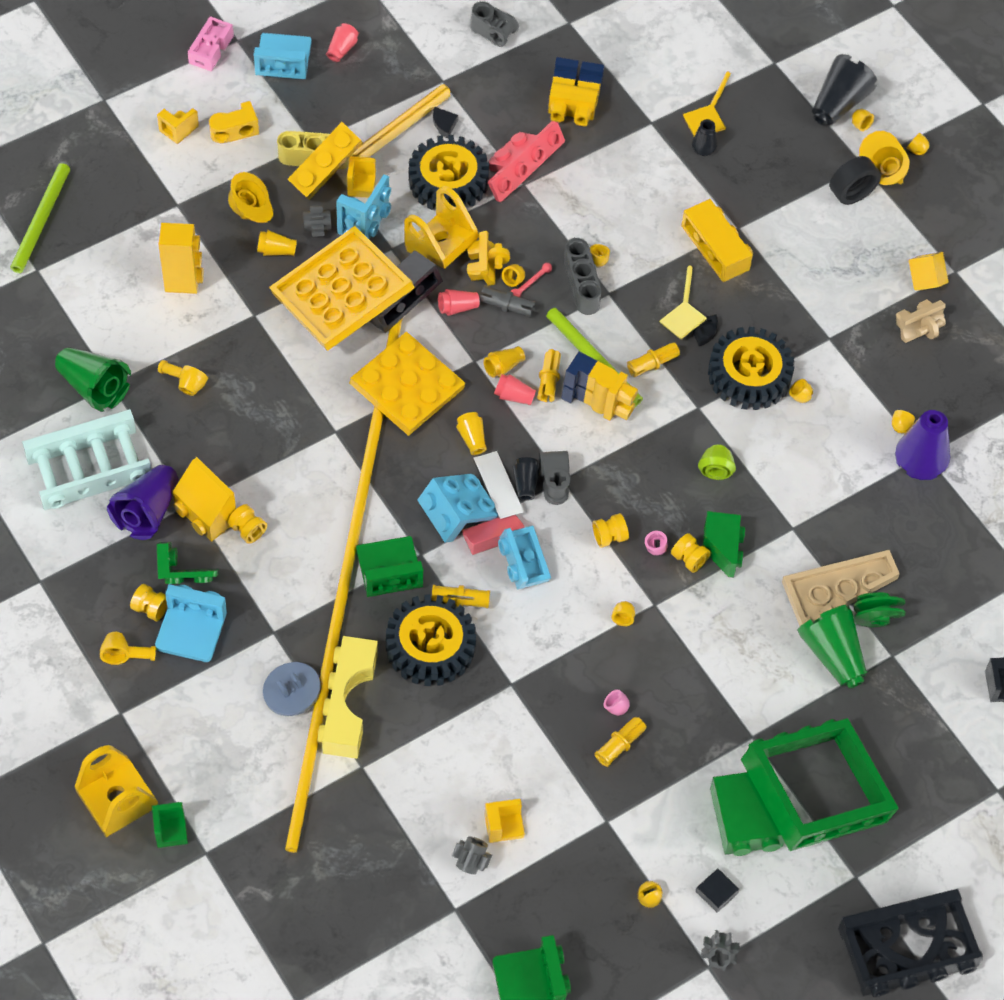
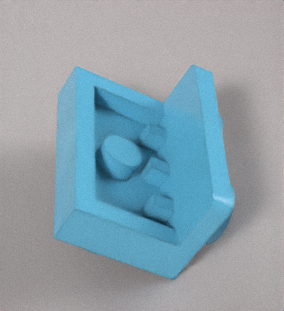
M529 526L514 531L511 528L504 529L499 537L498 546L501 554L506 556L509 565L507 566L508 576L511 582H515L517 590L548 582L551 576L534 527Z

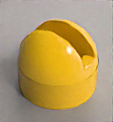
M857 109L852 114V124L860 131L867 130L874 121V115L865 109Z
M919 132L910 142L907 149L915 155H923L929 148V141Z
M602 244L592 245L590 252L596 267L606 265L610 256L609 248Z
M511 264L502 271V279L510 287L519 285L525 278L523 267L517 264Z
M800 379L791 386L789 395L799 403H806L812 398L813 388L805 379Z
M896 410L891 421L892 427L898 433H906L914 424L915 417L907 411Z
M627 601L617 603L611 615L612 621L620 626H630L633 624L635 607Z
M646 881L639 887L638 900L643 906L652 908L661 902L663 891L657 882ZM655 889V891H652L644 896L643 892Z

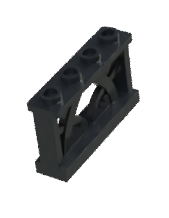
M958 889L842 917L838 930L841 939H844L861 987L862 996L872 994V997H880L889 993L890 989L901 987L902 990L916 987L921 981L930 979L931 982H939L946 979L949 974L959 972L960 975H966L978 969L977 967L981 963L983 955L979 950L961 903L962 897ZM947 913H952L958 931L946 930ZM927 919L929 925L926 928L935 927V929H924L920 927L918 922L919 920ZM907 923L909 928L920 936L933 937L930 947L919 961L902 956L890 949L900 935V925ZM887 928L892 932V936L883 943L881 940L885 939L886 936L882 935L880 930ZM858 935L871 948L863 956L856 939ZM952 937L961 941L965 948L964 954L955 958L949 956L947 950H957V947L952 942L944 941V938ZM875 955L881 957L877 961L875 969L884 966L888 970V973L884 976L875 977L867 969L869 959ZM937 956L940 961L933 963Z

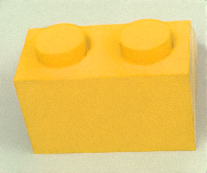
M196 457L192 460L173 490V507L182 518L186 516L192 522L194 530L199 535H205L212 542L230 528L227 521L231 513L236 509L234 492Z

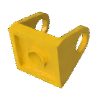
M441 186L437 190L436 216L427 224L420 217L413 214L404 220V244L407 252L412 253L415 250L444 269L479 238L478 229L461 198L453 189L447 186ZM444 194H447L453 199L456 207L448 203V201L444 197ZM412 222L421 228L418 232L413 227Z
M105 745L99 747L83 760L75 789L106 837L152 811L153 805H158V801L128 756L113 746ZM104 754H107V756L103 760L94 765H91V763L95 759ZM122 791L113 801L108 799L112 792Z

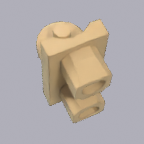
M924 300L919 303L917 311L913 313L905 309L896 314V324L901 329V340L907 343L922 335H926L929 339L937 338L939 336L938 328L946 325L943 314L945 303L941 300L935 303Z

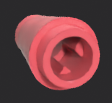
M346 23L336 27L328 52L326 53L327 57L334 62H339L358 42V31Z
M446 289L445 292H440L438 295L440 313H446L450 316L478 308L479 295L477 292Z
M501 374L494 394L500 396L499 399L531 405L536 390L511 374L508 376Z

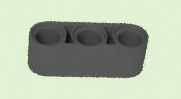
M572 238L565 244V271L577 310L581 314L592 315L600 308L601 285L588 243L581 238Z

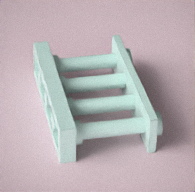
M130 409L22 441L28 465L38 463L46 486V490L39 491L44 510L57 509L67 503L129 485L151 470L149 458L142 461L138 460L130 438V434L136 433L134 418ZM119 439L128 465L112 469L103 443ZM92 447L101 473L85 477L76 451ZM65 455L74 481L57 486L49 459Z

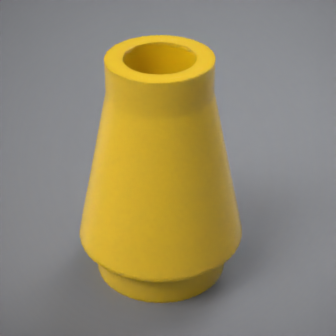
M267 230V232L260 231L257 252L263 253V256H294L297 240L289 239L270 230Z
M519 346L490 352L484 358V368L490 377L500 378L501 374L505 375L516 365L525 361V353Z
M477 412L461 415L457 418L458 424L456 428L468 446L471 455L484 453L487 448L484 438L483 419L478 416Z

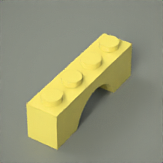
M343 636L341 647H335L333 663L337 664L336 672L330 673L328 689L332 690L331 698H325L323 716H327L325 725L320 724L318 732V742L322 743L323 754L358 759L363 735V719L357 717L348 709L345 700L355 686L373 680L378 656V641Z

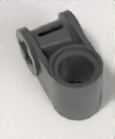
M480 1L472 6L471 30L491 41L496 46H504L510 34L515 33L519 29V24L512 15L504 13L488 2Z
M568 451L539 452L540 476L542 477L544 497L548 503L553 505L563 504L569 496L570 473Z

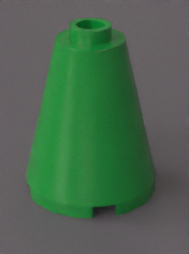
M71 347L63 349L56 356V370L92 408L100 412H104L103 409L107 407L111 409L116 407L129 390L130 384L127 383L128 375L131 376V370L128 364L119 359Z
M841 605L819 614L820 618L813 622L810 619L797 629L799 636L840 686L847 685L851 689L864 682L863 677L867 675V670L852 610L849 605Z

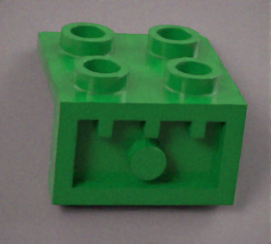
M411 536L356 546L367 597L423 587L422 562L417 561Z
M172 542L157 543L158 579H165V584H179L184 582V578H194V583L212 582L213 577L218 576V568L173 570L172 566L178 564L177 548H172Z

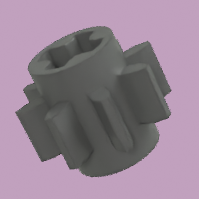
M322 204L310 205V211H303L304 230L312 231V237H324V230H331L330 210H323Z
M468 836L466 841L460 840L452 853V857L458 859L456 867L468 874H477L478 869L484 871L492 857V854L486 852L488 844L472 836Z
M715 930V934L711 938L704 937V948L701 950V958H708L710 969L715 967L725 971L730 963L737 964L736 953L739 952L740 944L732 942L731 932L726 934Z

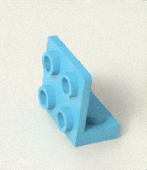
M262 33L260 45L255 47L254 51L255 75L306 79L311 37Z
M385 174L382 176L366 203L354 197L350 198L343 194L340 195L336 201L337 234L342 235L356 226L368 239L371 236L375 237L379 230L380 221L382 218H387L391 210L389 197L392 188L389 187V176Z

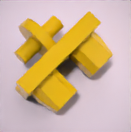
M487 231L479 232V240L474 241L467 248L470 259H479V261L468 263L467 273L471 281L484 279L487 286L495 285V268L501 269L503 264L509 262L510 252L508 249L503 248L501 243L494 245L493 242H490Z

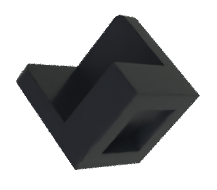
M1004 657L990 658L985 669L990 702H1004Z

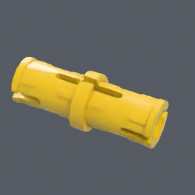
M436 585L432 587L431 601H436L437 595L443 596L444 603H447L450 598L455 600L457 607L460 604L462 606L489 607L490 590L466 589L465 585H459L458 588ZM448 595L467 596L473 598L454 597Z

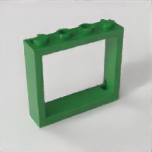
M848 718L839 721L831 719L824 722L821 726L813 728L811 725L805 726L791 734L782 732L774 738L765 741L762 738L757 739L748 745V750L740 759L790 852L885 824L899 809ZM835 740L871 805L803 824L768 757Z

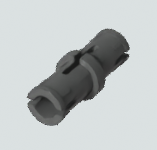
M488 286L483 287L482 292L492 295V297L481 295V303L500 307L504 312L510 310L529 318L532 317L534 311L525 309L523 306L535 309L536 301L514 296V293L510 291L504 293Z

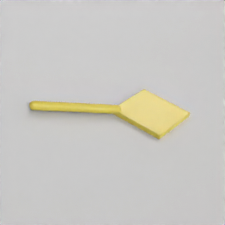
M692 266L687 267L683 303L659 321L679 339L684 338L707 319L688 304Z

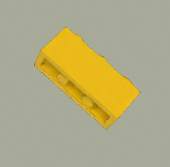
M341 122L288 180L310 200L363 142Z
M708 199L684 210L681 227L722 282L750 270L753 258L752 250L748 244H744L738 235L737 229L729 224L719 206L716 207L713 201Z
M161 223L158 245L165 292L197 294L198 283H203L204 268L201 267L202 252L199 251L200 235H195L194 224Z

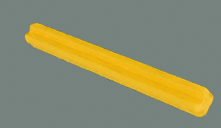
M445 84L438 86L366 140L352 156L371 157L432 111L434 107L450 97V89Z

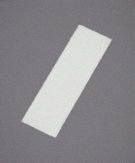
M497 451L474 457L500 519L523 513V508Z

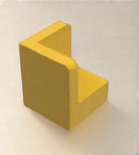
M194 108L187 113L179 110L174 115L163 109L157 114L159 131L176 144L180 143L199 127L198 112Z
M350 156L347 173L348 196L369 198L375 189L376 159Z
M943 252L919 255L908 260L914 290L936 288L948 283Z
M521 799L485 803L484 816L489 843L524 838Z

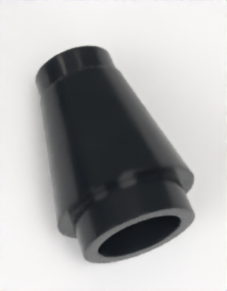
M702 120L692 140V147L698 155L708 156L717 148L715 123L712 120Z
M521 457L516 459L513 466L518 499L529 501L535 498L540 466L535 458Z

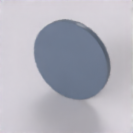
M290 662L275 668L268 675L263 685V697L267 706L273 712L282 716H295L306 712L316 703L321 692V682L316 671L309 665L300 662Z

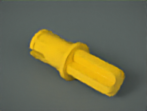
M670 343L655 351L649 349L643 356L628 361L627 368L631 376L635 378L649 370L659 369L661 364L678 357L680 350L676 343Z
M549 349L545 353L543 369L539 372L541 380L537 398L542 402H548V396H550V402L554 401L556 384L560 380V373L558 371L561 354L554 349Z
M634 717L621 730L613 732L611 734L612 738L595 752L597 760L605 767H608L623 751H628L630 744L646 730L643 720L639 717Z

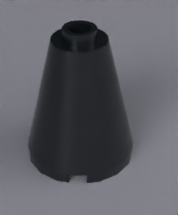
M840 54L835 57L812 109L813 118L817 123L823 126L833 125L875 90L877 78L865 63L859 60L856 64L850 60L853 56L847 54Z

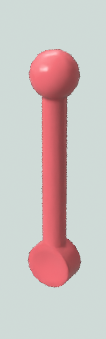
M544 263L538 273L519 289H513L511 292L514 293V296L521 297V293L543 274L551 272L552 265Z

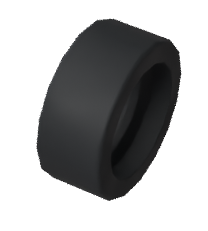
M855 157L844 163L833 174L829 187L840 203L845 205L854 204L867 197L877 187L881 179V173L869 157Z

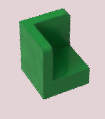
M183 803L153 805L152 813L157 848L188 844Z

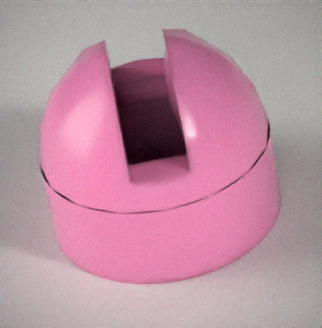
M652 531L645 538V546L652 555H663L667 551L668 540L663 532ZM655 540H660V547L656 548Z
M618 689L609 693L604 700V708L613 715H624L630 707L629 699Z

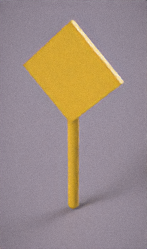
M729 71L726 72L710 105L683 114L693 136H695L700 122L705 119L712 120L715 123L716 133L726 130L715 109V105L731 75Z

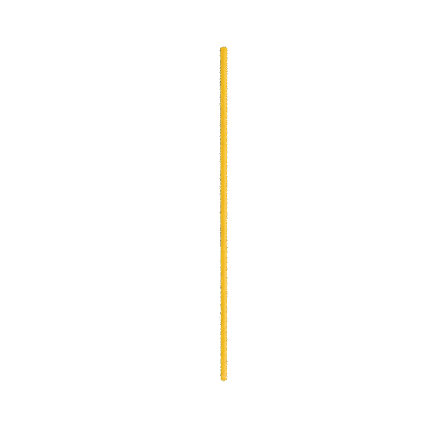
M402 319L389 330L386 348L399 338ZM375 406L319 678L321 692L313 708L285 847L286 851L293 853L297 852L319 743L318 732L320 724L323 723V707L325 698H328L329 677L334 668V652L339 642L356 557V546L359 541L384 415Z

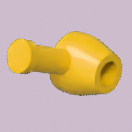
M162 360L158 365L159 373L180 378L179 390L190 396H194L208 381V376L192 366L185 365L181 368L165 360Z
M110 632L106 635L101 645L100 659L111 665L123 664L129 658L155 661L156 646H128L122 633Z

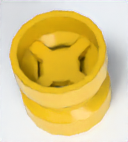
M243 504L231 513L227 522L233 530L240 532L241 538L246 543L251 544L264 534L267 529V523L261 517H256L254 510L248 504Z
M621 513L612 515L607 521L598 519L592 522L593 533L600 548L609 546L612 541L620 543L629 539L628 528Z
M690 533L681 537L671 550V554L677 560H683L685 567L692 573L698 571L711 555V552L705 546L697 544L696 538Z
M144 583L137 588L130 603V609L138 613L145 612L148 618L156 622L164 616L168 608L166 595L162 592H154L152 587Z

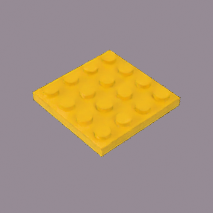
M354 226L269 288L289 312L329 351L415 287L412 281Z

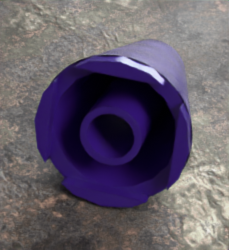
M937 410L924 412L897 443L895 451L896 463L907 471L906 474L919 480H932L948 468L950 463L948 420L942 412Z
M157 465L112 495L109 500L110 503L107 505V512L115 526L121 531L125 528L132 532L130 537L134 539H150L157 532L173 497V490L179 482L176 471L170 466Z

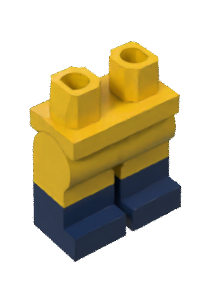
M556 57L548 108L551 121L562 122L565 116L574 117L576 125L587 126L589 120L594 119L603 83V64L582 61L578 85L576 86L579 61Z
M578 351L565 372L561 399L572 403L575 398L590 405L596 413L604 414L603 418L611 421L614 414L628 420L635 408L633 401L637 396L638 389L627 384V374L620 372L618 375L611 367Z

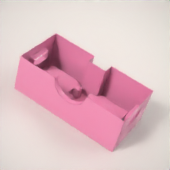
M209 17L188 50L189 64L212 71L221 57L220 49L225 51L234 36L233 24Z

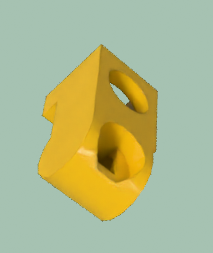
M251 101L240 103V110L229 113H215L210 117V137L214 142L227 143L259 135L258 118Z

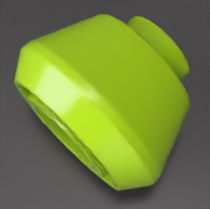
M717 444L706 449L698 462V468L705 477L714 480L727 479L736 471L733 455L723 445Z

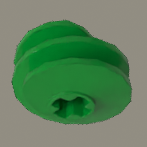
M884 592L859 595L856 597L857 602L854 604V611L857 613L854 615V622L863 627L889 625L890 619L906 615L905 610L892 608L905 605V599L893 597Z

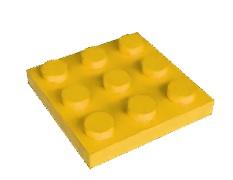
M407 331L355 373L349 381L351 386L408 436L460 393L466 384Z

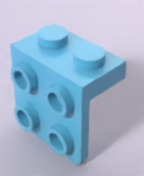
M473 474L433 478L417 499L445 543L453 542L466 523L489 521L499 516L493 500L489 497L479 479Z
M169 584L165 594L168 608L155 642L157 651L209 662L213 657L227 615L225 597L213 591L201 592L193 590L187 585L175 586Z

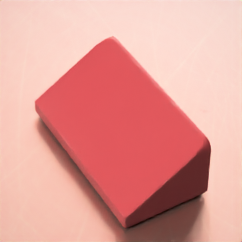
M513 515L502 519L499 517L462 530V534L471 554L474 555L497 547L499 537L504 529L511 528L514 531L525 527L519 518Z

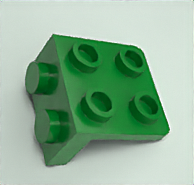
M554 935L542 937L541 945L538 949L498 955L493 958L492 965L500 1000H566L567 993H571L570 982L567 974L562 975L560 964H564V954L562 946L556 945Z

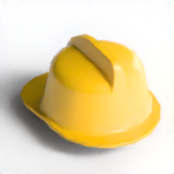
M875 131L863 139L859 147V156L869 157L881 173L879 184H902L908 172L910 160L897 138L886 131Z
M240 172L234 175L231 180V190L228 194V203L233 212L242 219H250L258 223L270 221L273 217V209L265 184L257 176L248 172Z

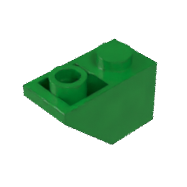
M707 511L704 524L703 546L711 552L710 558L728 577L734 578L736 567L741 568L743 561V551L738 550L739 543L744 542L745 526H740L741 515Z

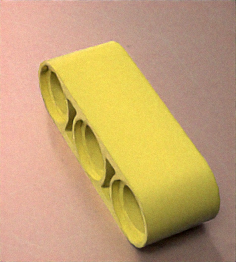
M299 131L282 132L277 138L279 161L285 165L300 166L330 134ZM349 159L339 169L348 168Z

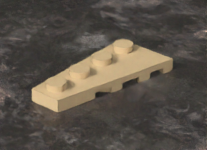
M890 550L783 576L782 584L798 624L801 626L810 619L813 622L820 618L819 614L841 605L848 606L856 602V597L859 595L872 593L897 580L900 573Z

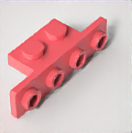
M551 121L538 135L519 132L513 135L503 148L495 152L494 156L489 160V169L497 173L488 181V184L496 201L502 202L565 142L557 121Z

